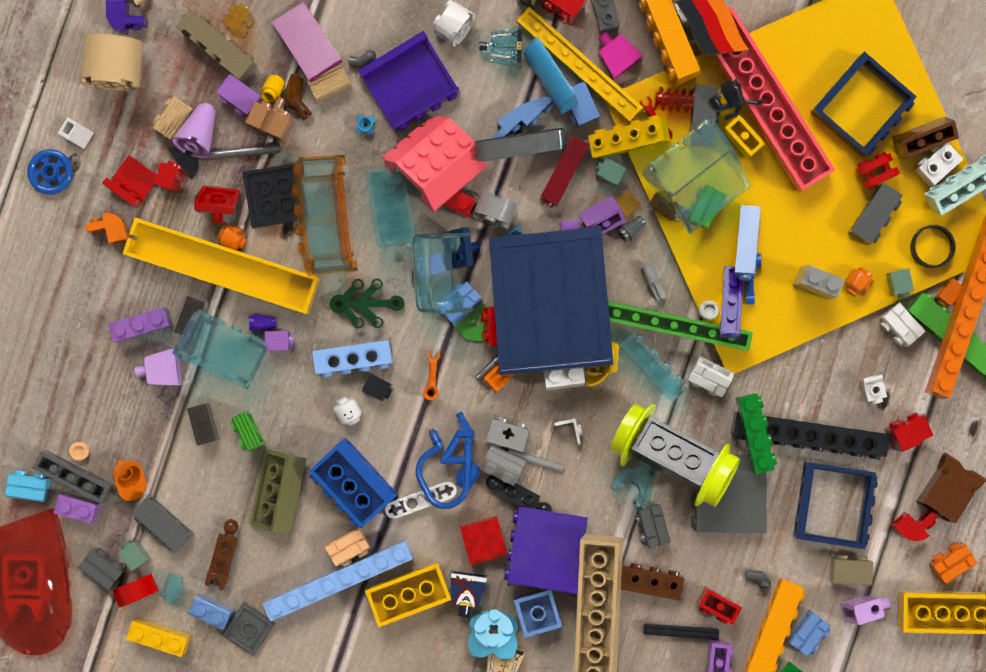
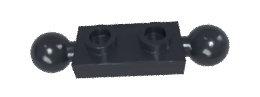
M492 475L486 479L487 488L490 490H500L497 497L518 508L526 507L552 512V507L549 503H539L540 495L517 483L514 486L505 482L501 483L500 479Z

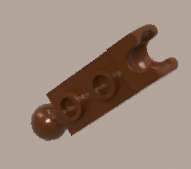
M234 519L227 520L224 523V531L226 533H219L205 586H209L212 584L213 579H217L219 581V590H224L226 587L238 538L233 537V534L239 529L238 522Z

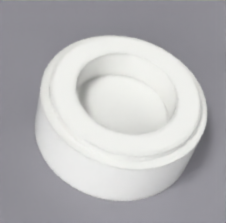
M705 301L699 307V314L705 320L714 319L719 313L718 305L713 301Z

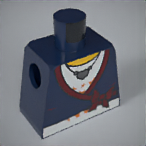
M451 571V603L459 605L458 616L469 617L470 608L479 607L488 575Z

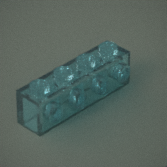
M632 332L619 344V347L657 388L673 402L687 389L684 386L686 382L679 375L675 376L671 372L672 367L666 361L662 362L658 358L659 353L652 346L649 348L644 343L646 340L639 332L637 334Z

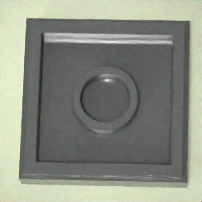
M244 601L222 635L254 656L276 623L274 621L270 622L267 616Z

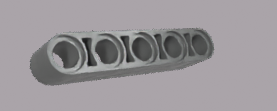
M564 128L475 141L476 159L479 162L566 148Z

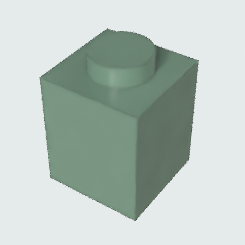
M605 158L604 162L600 160L595 169L598 172L596 177L614 187H617L626 170L625 167L608 158Z
M909 268L886 273L891 296L897 295V298L909 296L908 292L914 291Z
M138 539L133 542L131 540L127 541L121 546L122 550L118 552L131 572L151 558Z

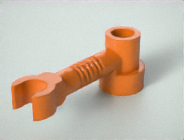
M430 351L427 353L429 377L428 386L424 388L423 395L429 401L437 399L439 395L435 381L437 361L440 358L439 351L435 359L430 357ZM431 390L435 392L432 397L428 396V392Z

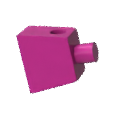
M605 32L598 38L604 46L598 55L613 81L643 57V54L622 35L617 36L613 40Z

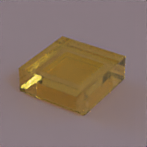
M630 190L626 191L616 200L626 217L641 205Z

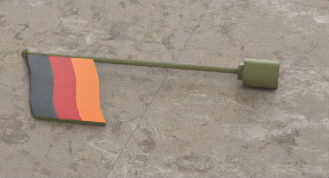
M672 0L674 4L679 6L687 19L695 42L705 56L749 51V48L745 45L739 34L731 12L723 0Z

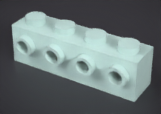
M986 155L980 157L972 165L965 166L957 174L947 177L939 185L932 186L929 191L924 193L930 209L942 216L986 189Z

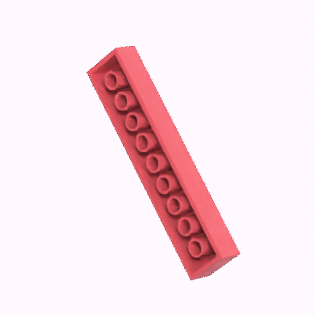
M730 7L728 9L749 51L711 56L727 81L737 78L738 83L741 84L745 100H765L764 104L752 105L744 103L743 106L793 186L800 193L834 172L835 168L733 7Z

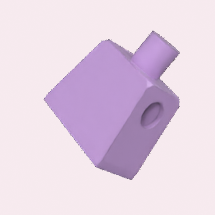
M169 349L144 357L145 365L135 367L136 378L146 377L147 384L182 385L178 349Z
M865 596L840 602L844 621L855 625L883 618V610L891 608L888 598L880 599L875 596Z

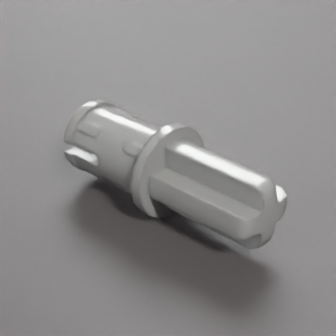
M652 263L641 267L648 282L646 285H649L656 301L666 298V294L659 281L661 278L657 277Z

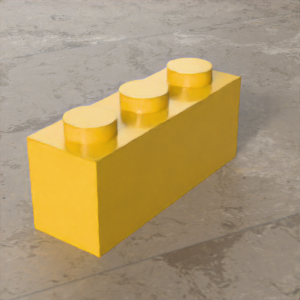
M136 618L131 622L126 640L182 657L187 651L191 634Z

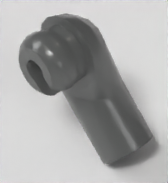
M367 50L360 58L350 56L348 65L363 68L376 59V53L373 50Z
M745 570V579L755 580L762 591L770 589L771 582L763 571Z

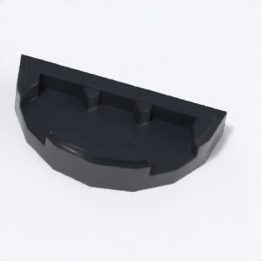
M175 146L169 148L170 153L183 167L188 176L193 179L199 170V159L191 156L193 154L191 151L186 150L183 153Z

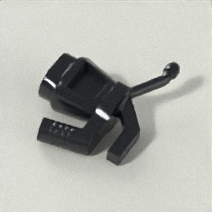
M737 78L720 84L721 93L728 103L722 104L716 95L709 99L718 112L736 107L734 112L724 115L725 120L736 117L744 103L752 105L765 103L764 99L759 101L745 100L741 84L738 83Z

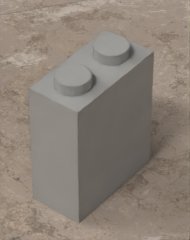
M806 265L799 269L793 286L830 300L838 298L845 279L811 265Z

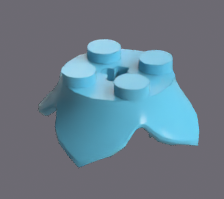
M495 609L473 615L469 622L471 629L468 639L470 655L482 658L489 654H494L500 659H512L517 649L515 633L518 630V623L515 617ZM490 630H496L497 634H490Z

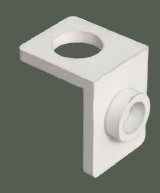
M575 418L553 423L554 426L573 422L577 444H581L579 436H583L580 424L577 425Z

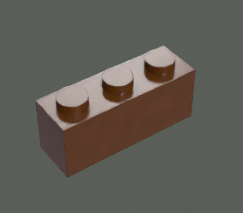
M944 116L895 135L892 139L896 154L907 159L959 138L955 120Z

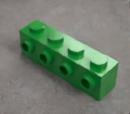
M758 393L735 397L752 472L759 474L775 470L774 465H777L775 454H772L770 446L773 444L770 434L767 435L765 428L768 427V421L766 416L762 415L761 408L764 407L762 397H758Z

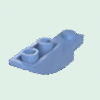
M550 96L543 97L513 109L497 122L500 130L492 138L508 136L510 133L514 135L521 128V123L526 128L529 125L533 127L540 120L539 116L543 112L547 114L554 107L552 104L553 100Z

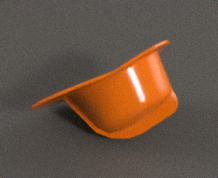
M119 459L117 460L118 464H116L112 471L117 491L120 497L126 501L137 500L146 489V478L142 466L137 461H122Z

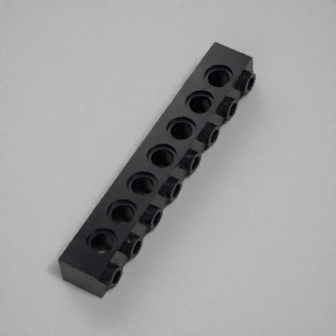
M734 412L731 434L736 435L735 439L745 440L739 412ZM766 416L768 427L773 425L776 428V433L771 436L774 445L785 446V443H793L794 448L804 449V446L807 445L812 446V450L823 452L824 448L831 449V453L842 454L843 451H848L850 456L861 457L862 454H868L870 459L880 460L881 456L887 457L890 434ZM789 428H793L795 431V436L791 439L786 435ZM808 431H812L814 438L808 442L805 435ZM830 433L833 436V441L830 444H826L825 436ZM849 436L852 439V444L846 447L844 439ZM866 439L871 442V446L867 450L863 447V442Z

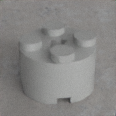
M482 191L472 217L482 221L484 219L486 224L497 227L498 224L499 227L508 230L517 203L503 196H495V193Z

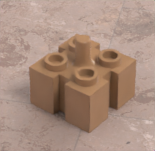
M281 97L277 98L274 107L264 101H261V103L254 102L245 122L250 128L285 144L295 124L292 116L289 115L290 113L281 109L285 101Z

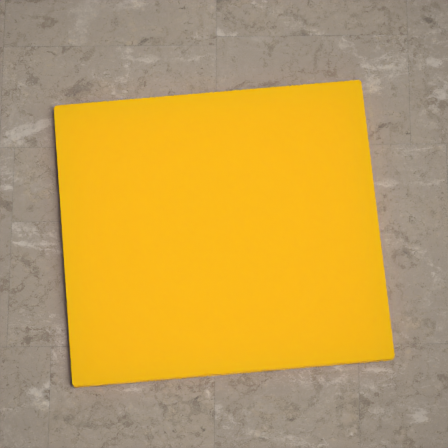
M822 0L749 33L835 168L834 172L800 193L793 186L743 105L738 115L746 121L765 143L749 159H746L722 132L736 118L733 117L725 120L724 115L734 112L736 107L720 112L719 123H716L715 131H718V141L714 142L712 147L689 145L694 86L719 87L718 92L721 93L720 84L727 81L711 55L705 56L701 54L695 57L700 72L697 79L675 88L674 84L668 80L667 72L669 71L667 69L623 89L636 102L639 103L641 100L645 106L649 105L647 100L649 96L652 99V106L656 115L667 120L668 128L673 133L671 142L628 152L649 202L656 191L659 190L687 210L689 204H694L697 198L694 194L698 186L702 187L705 183L726 193L708 229L686 219L688 214L684 213L680 222L676 223L654 211L698 311L700 305L705 301H713L718 305V315L711 320L702 318L703 322L720 325L724 267L736 266L741 205L761 206L758 253H761V268L756 269V278L753 280L755 304H746V281H743L740 329L753 332L749 351L714 344L723 367L734 374L967 270L986 214V202L982 193L976 194L942 216L930 209L924 195L931 187L914 171L918 167L917 163L926 156L928 158L933 154L931 152L932 149L905 159L896 154L892 137L944 116L947 117L894 0ZM865 51L917 97L913 101L915 104L910 111H904L901 114L902 120L895 127L892 125L888 129L889 135L883 141L879 140L875 144L877 146L876 150L870 156L867 154L861 157L811 113V110ZM862 65L824 108L823 112L864 147L904 100ZM721 93V103L726 104L728 102ZM605 102L615 125L623 124V127L630 125L625 118ZM642 109L632 121H648L649 116ZM957 139L948 143L963 160L935 185L944 182L947 177L957 174L968 165ZM885 151L886 154L891 153L893 161L889 162L891 169L897 167L900 174L882 183L902 194L903 196L900 199L902 203L896 211L893 210L890 214L891 220L886 227L883 226L879 231L881 236L877 242L866 245L848 232L878 185L864 190L862 183L867 180L864 174L858 176L855 169L858 168V163L867 159L869 162L876 160L874 156ZM881 166L871 171L874 177L884 173ZM929 225L945 227L951 232L956 243L952 259L947 264L936 268H927L917 263L910 249L914 234L921 228ZM927 228L917 237L915 244L917 255L927 264L939 265L947 259L950 253V241L941 230ZM806 265H811L845 280L853 269L861 267L873 275L872 279L874 281L865 296H852L846 291L847 287L843 284L838 298L830 300L793 286L799 269ZM909 268L914 291L908 292L909 296L897 298V295L891 296L886 273Z

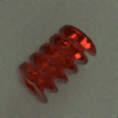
M660 86L658 91H655L654 111L660 105L662 111L668 106L669 112H672L673 107H676L677 113H679L682 107L684 108V113H687L689 108H691L693 113L694 90L691 89L687 94L685 88L682 89L681 93H679L678 88H675L672 93L670 87L664 92L663 87Z

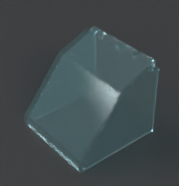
M711 117L697 126L701 134L698 135L695 130H692L680 139L684 145L683 148L678 142L665 151L669 157L668 160L661 154L642 172L643 177L689 235L751 187L734 148Z

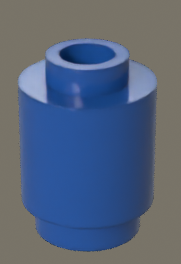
M471 462L470 489L480 475L479 471L481 470L473 462ZM464 464L454 478L457 480L456 485L462 489Z

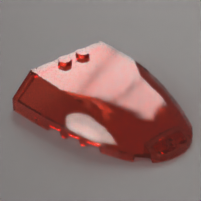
M55 507L0 527V637L12 649L26 655H42L56 649L65 640L64 638L72 622L71 581L69 580L68 573L69 562L66 559V543L58 514H54Z

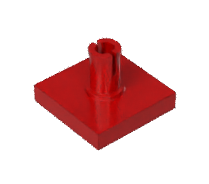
M202 186L194 202V210L212 212L211 221L221 223L223 221V214L233 215L240 199V190Z

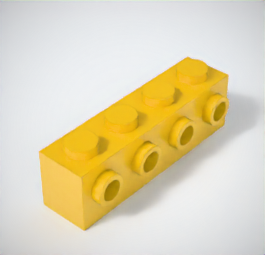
M659 115L650 116L648 121L641 122V120L631 121L630 125L624 127L623 124L612 126V130L608 131L605 129L595 130L594 134L588 135L592 158L595 159L671 142L667 120L659 118Z

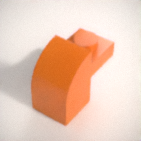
M102 213L103 221L102 218L90 220L89 224H85L86 232L88 233L106 231L108 243L110 244L127 242V239L131 238L129 227L125 220L112 213Z

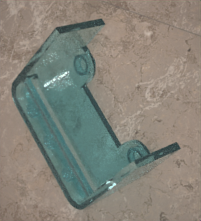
M469 232L416 234L413 237L416 307L420 312L450 314L473 311V307L462 306L463 296L459 291L453 290L452 252H456L460 247L459 237H468Z

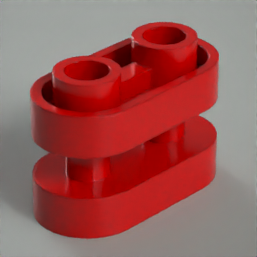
M884 151L874 156L876 160L869 162L867 159L857 164L858 168L855 169L857 175L861 176L864 174L867 180L862 183L864 190L900 174L897 167L891 169L889 162L893 161L891 153L886 154ZM881 166L884 173L874 177L871 171Z

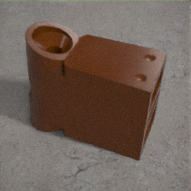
M945 452L939 460L937 471L933 474L916 501L947 522L957 523L972 499L974 492L982 487L986 482V478L974 470H966L960 461Z

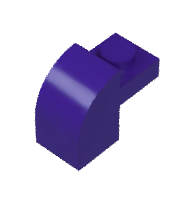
M106 0V18L110 25L118 32L129 35V27L131 30L148 28V20L144 16H129V4L125 0Z

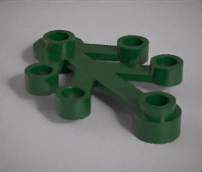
M378 278L372 280L371 286L357 300L349 299L357 290L363 289L364 282L361 279H355L352 282V286L343 295H335L330 300L331 310L338 314L344 313L357 329L362 328L365 322L361 317H357L349 308H358L372 322L373 327L381 328L384 324L383 319L377 317L369 308L391 307L394 311H400L405 305L404 299L397 295L391 297V299L368 300L377 290L383 287L382 280ZM360 281L361 287L356 288L355 282ZM375 281H380L381 286L379 288L374 287ZM396 299L400 301L398 307L393 305V301ZM339 300L343 303L340 308L336 307V302ZM357 319L362 321V325L359 327L355 325ZM376 319L381 320L380 326H375L374 321Z

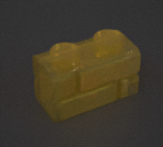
M241 3L239 5L232 4L228 10L229 14L225 15L222 22L229 32L241 39H245L249 33L248 29H251L255 22L252 18L253 13L249 11L250 9Z

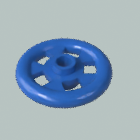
M46 149L32 157L28 164L27 176L35 190L43 194L53 195L62 192L68 187L73 177V167L69 158L64 153L54 149ZM50 157L57 158V163L49 162ZM39 161L44 163L41 170L36 168ZM60 167H65V175H60ZM53 169V175L49 176L48 171ZM40 175L45 180V182L42 184H40L36 179ZM58 179L59 184L52 187L50 182Z

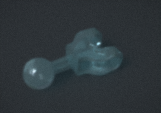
M638 463L634 468L623 469L610 484V489L612 491H619L625 484L635 485L638 489V494L633 500V506L639 510L652 496L651 481L655 477L652 473L655 468L646 463L643 466Z

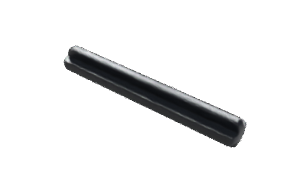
M650 623L643 625V634L709 640L719 639V629Z

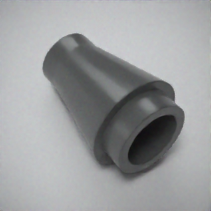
M638 216L620 225L617 233L624 242L632 241L642 227L646 225V222L641 216Z

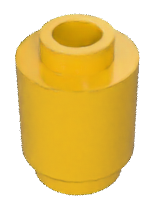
M278 75L268 76L261 89V98L267 103H274L280 97L285 87L284 80Z

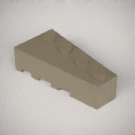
M190 9L176 28L225 70L243 82L256 66L253 62L254 57L247 51L241 52L238 49L240 46L232 39L228 41L223 37L225 34L219 28L215 27L214 29L209 25V20L203 15L198 16Z

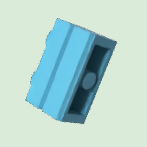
M15 470V473L8 474L5 497L46 502L49 499L51 478H46V475L42 473H34V476L27 475V471Z

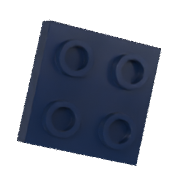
M469 227L443 232L442 244L445 252L444 262L446 269L456 270L473 266L472 254L480 252L479 242H471Z

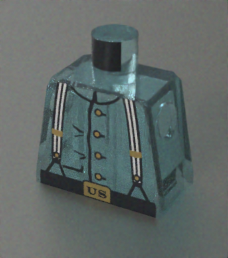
M522 28L491 32V42L480 41L479 53H491L492 63L521 68Z

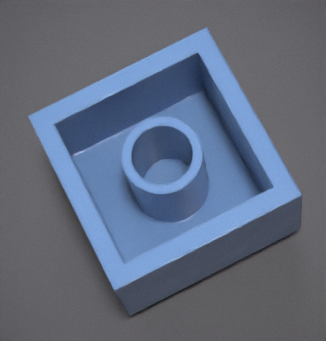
M540 589L514 597V603L525 638L562 627L552 590Z

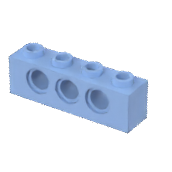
M390 340L312 351L315 374H321V377L332 376V372L339 371L340 375L349 374L351 369L357 368L359 372L369 371L370 366H377L378 369L389 368V364L393 363ZM370 351L377 353V359L374 362H370L367 359V354ZM351 354L358 356V362L355 365L350 364L348 361V357ZM334 356L339 359V365L335 368L329 364V360Z

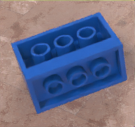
M347 438L342 439L309 470L311 473L309 477L315 484L320 483L324 487L322 490L324 494L330 499L332 497L335 499L337 508L342 513L347 512L350 516V522L355 527L363 528L398 495L392 486ZM335 467L341 468V475L335 474ZM347 482H354L355 489H349ZM360 496H366L368 503H362Z

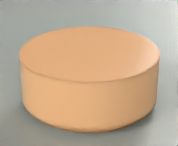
M75 442L71 445L69 454L73 460L82 461L89 456L90 448L84 442Z

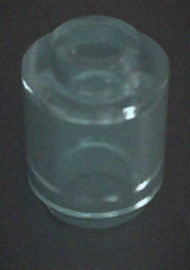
M168 573V576L164 579L160 594L163 597V601L174 603L175 600H179L184 584L182 581L183 576Z

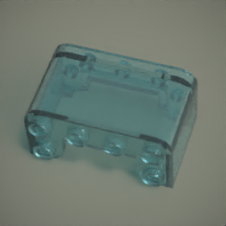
M200 309L197 312L193 311L172 353L186 362L189 361L190 363L197 364L248 389L268 349L263 344L264 340L251 333L248 336L243 334V329L232 325L230 328L220 318L215 317L213 320V316Z

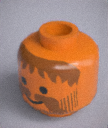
M233 223L224 225L217 236L221 246L236 251L239 248L243 249L247 243L245 230Z
M861 267L853 269L844 282L847 287L846 291L854 297L857 295L865 296L873 285V275Z

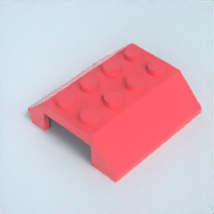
M438 115L428 118L421 124L422 127H417L408 135V138H404L394 146L395 149L389 150L382 156L385 162L384 166L392 174L397 168L422 192L420 200L433 213L487 167L486 161L479 162L476 159L475 141L449 117Z

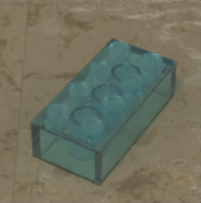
M386 167L365 170L378 247L383 248L417 242L407 178L397 168L393 174Z

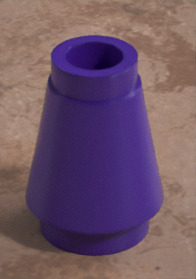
M259 314L249 316V331H254L255 333L276 328V317Z

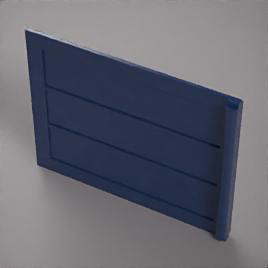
M601 226L489 238L499 375L507 376L614 365Z

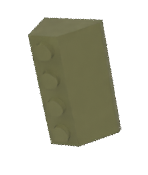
M269 449L265 450L250 520L251 525L270 532L291 534L307 458Z

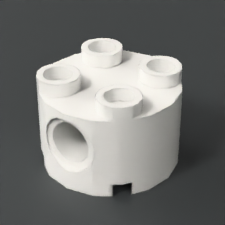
M449 0L445 5L443 14L441 16L438 15L433 22V25L436 26L434 33L455 47L468 34L471 29L469 23L470 21L474 22L475 14L456 1Z

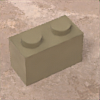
M837 554V558L831 557L830 581L833 583L872 585L874 562L868 560L867 556H856V559H849L848 555Z

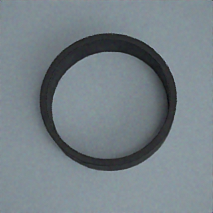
M929 225L921 228L914 234L910 249L917 263L927 268H936L947 264L952 259L956 243L948 229L939 225ZM927 228L941 230L950 241V253L947 259L939 265H930L923 262L916 252L915 244L917 237Z

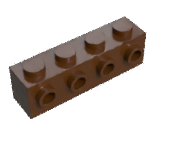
M622 561L621 590L680 601L684 577L680 575L679 571L669 570L666 573L661 572V568L650 566V569L642 568L641 564L631 563L630 566L623 565Z

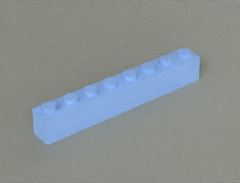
M405 539L343 568H339L266 600L263 606L271 622L408 562L414 556Z

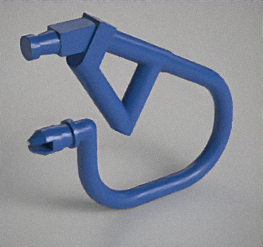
M463 412L456 414L462 430L456 431L441 457V464H464V480L461 494L450 502H440L433 497L423 478L422 467L424 462L430 456L443 449L442 439L439 438L435 429L432 428L433 434L429 430V436L433 441V445L436 446L424 452L416 464V478L424 495L431 505L439 509H450L459 505L467 497L470 489L472 438H475V431L472 430L468 420L463 416ZM461 438H465L464 456H451Z

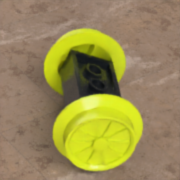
M635 403L622 420L610 447L611 452L620 456V465L625 466L633 456L698 491L699 493L695 501L696 507L703 502L716 507L727 490L741 460L730 453V444L727 443L719 453L653 418L656 410L655 404L645 408Z

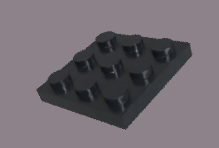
M299 162L242 172L252 229L309 220Z

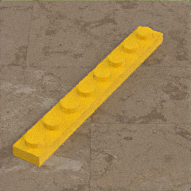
M528 7L516 20L534 39L539 37L545 48L579 79L583 82L585 81L588 87L629 123L643 109L638 102L533 9Z

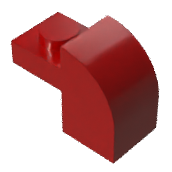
M927 510L915 521L908 513L903 512L890 526L900 536L908 540L922 541L930 536L925 529L932 528L938 516L933 511Z
M151 573L117 587L112 591L120 608L141 600L159 590Z

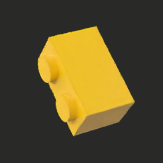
M740 115L722 130L746 159H749L765 144Z

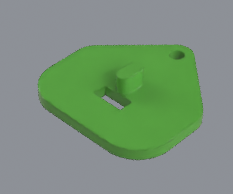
M481 303L454 326L466 340L482 341L484 323L481 322V311H483V307H488L487 305ZM476 318H480L479 326H476Z

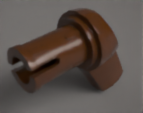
M291 74L285 88V102L288 108H293L304 121L309 118L307 115H312V112L302 102L301 88L304 79L296 74Z

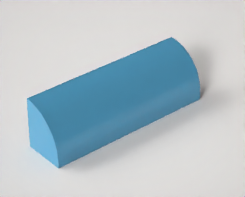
M537 37L526 47L524 57L560 113L563 114L578 106L576 93L539 37Z

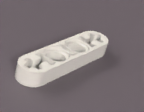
M446 481L429 487V490L435 493L436 500L443 502L456 495L457 487L453 482ZM445 485L454 488L451 491V495H448V493L441 494L442 499H439V493L435 489L439 487V490L442 491L445 489ZM421 490L391 501L387 504L385 511L388 517L395 519L432 505L426 501L425 495ZM409 498L417 500L418 505L416 508L412 509L407 506ZM403 500L406 512H403V508L397 511V515L389 512L391 505L394 504L395 507L401 506L399 501Z

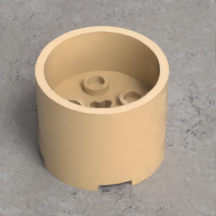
M112 34L85 35L80 83L85 86H90L92 83L95 87L111 91L129 92V88H134L136 91L140 90L144 43L134 38Z

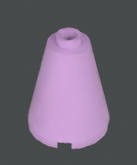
M199 104L174 135L173 144L181 152L191 151L193 152L191 156L197 158H206L210 153L216 111L211 104Z

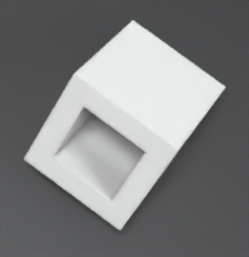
M67 117L58 134L84 149L94 132Z

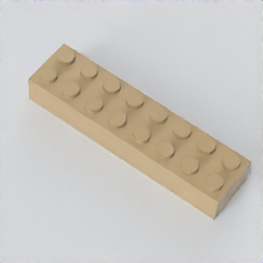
M584 534L580 539L574 672H617L623 538Z

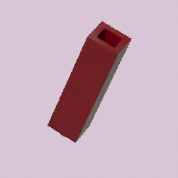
M572 135L540 197L543 200V204L551 208L553 205L558 206L590 145L589 143Z

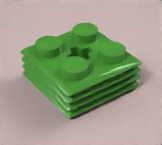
M243 411V413L232 416L230 425L235 433H239L241 439L238 441L243 450L254 451V449L265 445L251 412Z

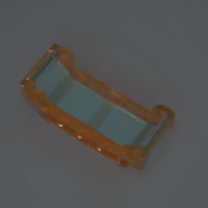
M345 155L301 157L293 164L294 185H292L291 191L292 196L296 200L294 205V215L298 219L296 234L300 237L298 253L302 255L304 270L308 276L340 272L350 273L358 270L357 261H353L352 256L354 254L350 248L343 184L345 172H343L342 165H346Z

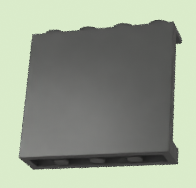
M735 455L741 459L739 466L716 507L705 502L696 507L695 501L699 492L695 490V497L691 498V507L695 508V516L691 517V527L695 528L696 532L767 533V472L754 474L749 455Z

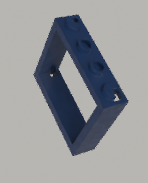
M864 51L811 110V113L861 157L867 154L870 156L877 148L875 144L879 140L883 141L889 135L888 129L892 125L895 127L902 120L901 114L904 111H910L915 104L913 101L917 96ZM862 65L904 100L864 147L823 112L824 108Z
M804 461L793 537L800 540L865 549L866 545H868V540H870L868 527L872 525L873 516L870 513L871 507L875 505L873 493L874 488H877L878 485L876 473ZM814 469L865 477L856 541L805 533Z

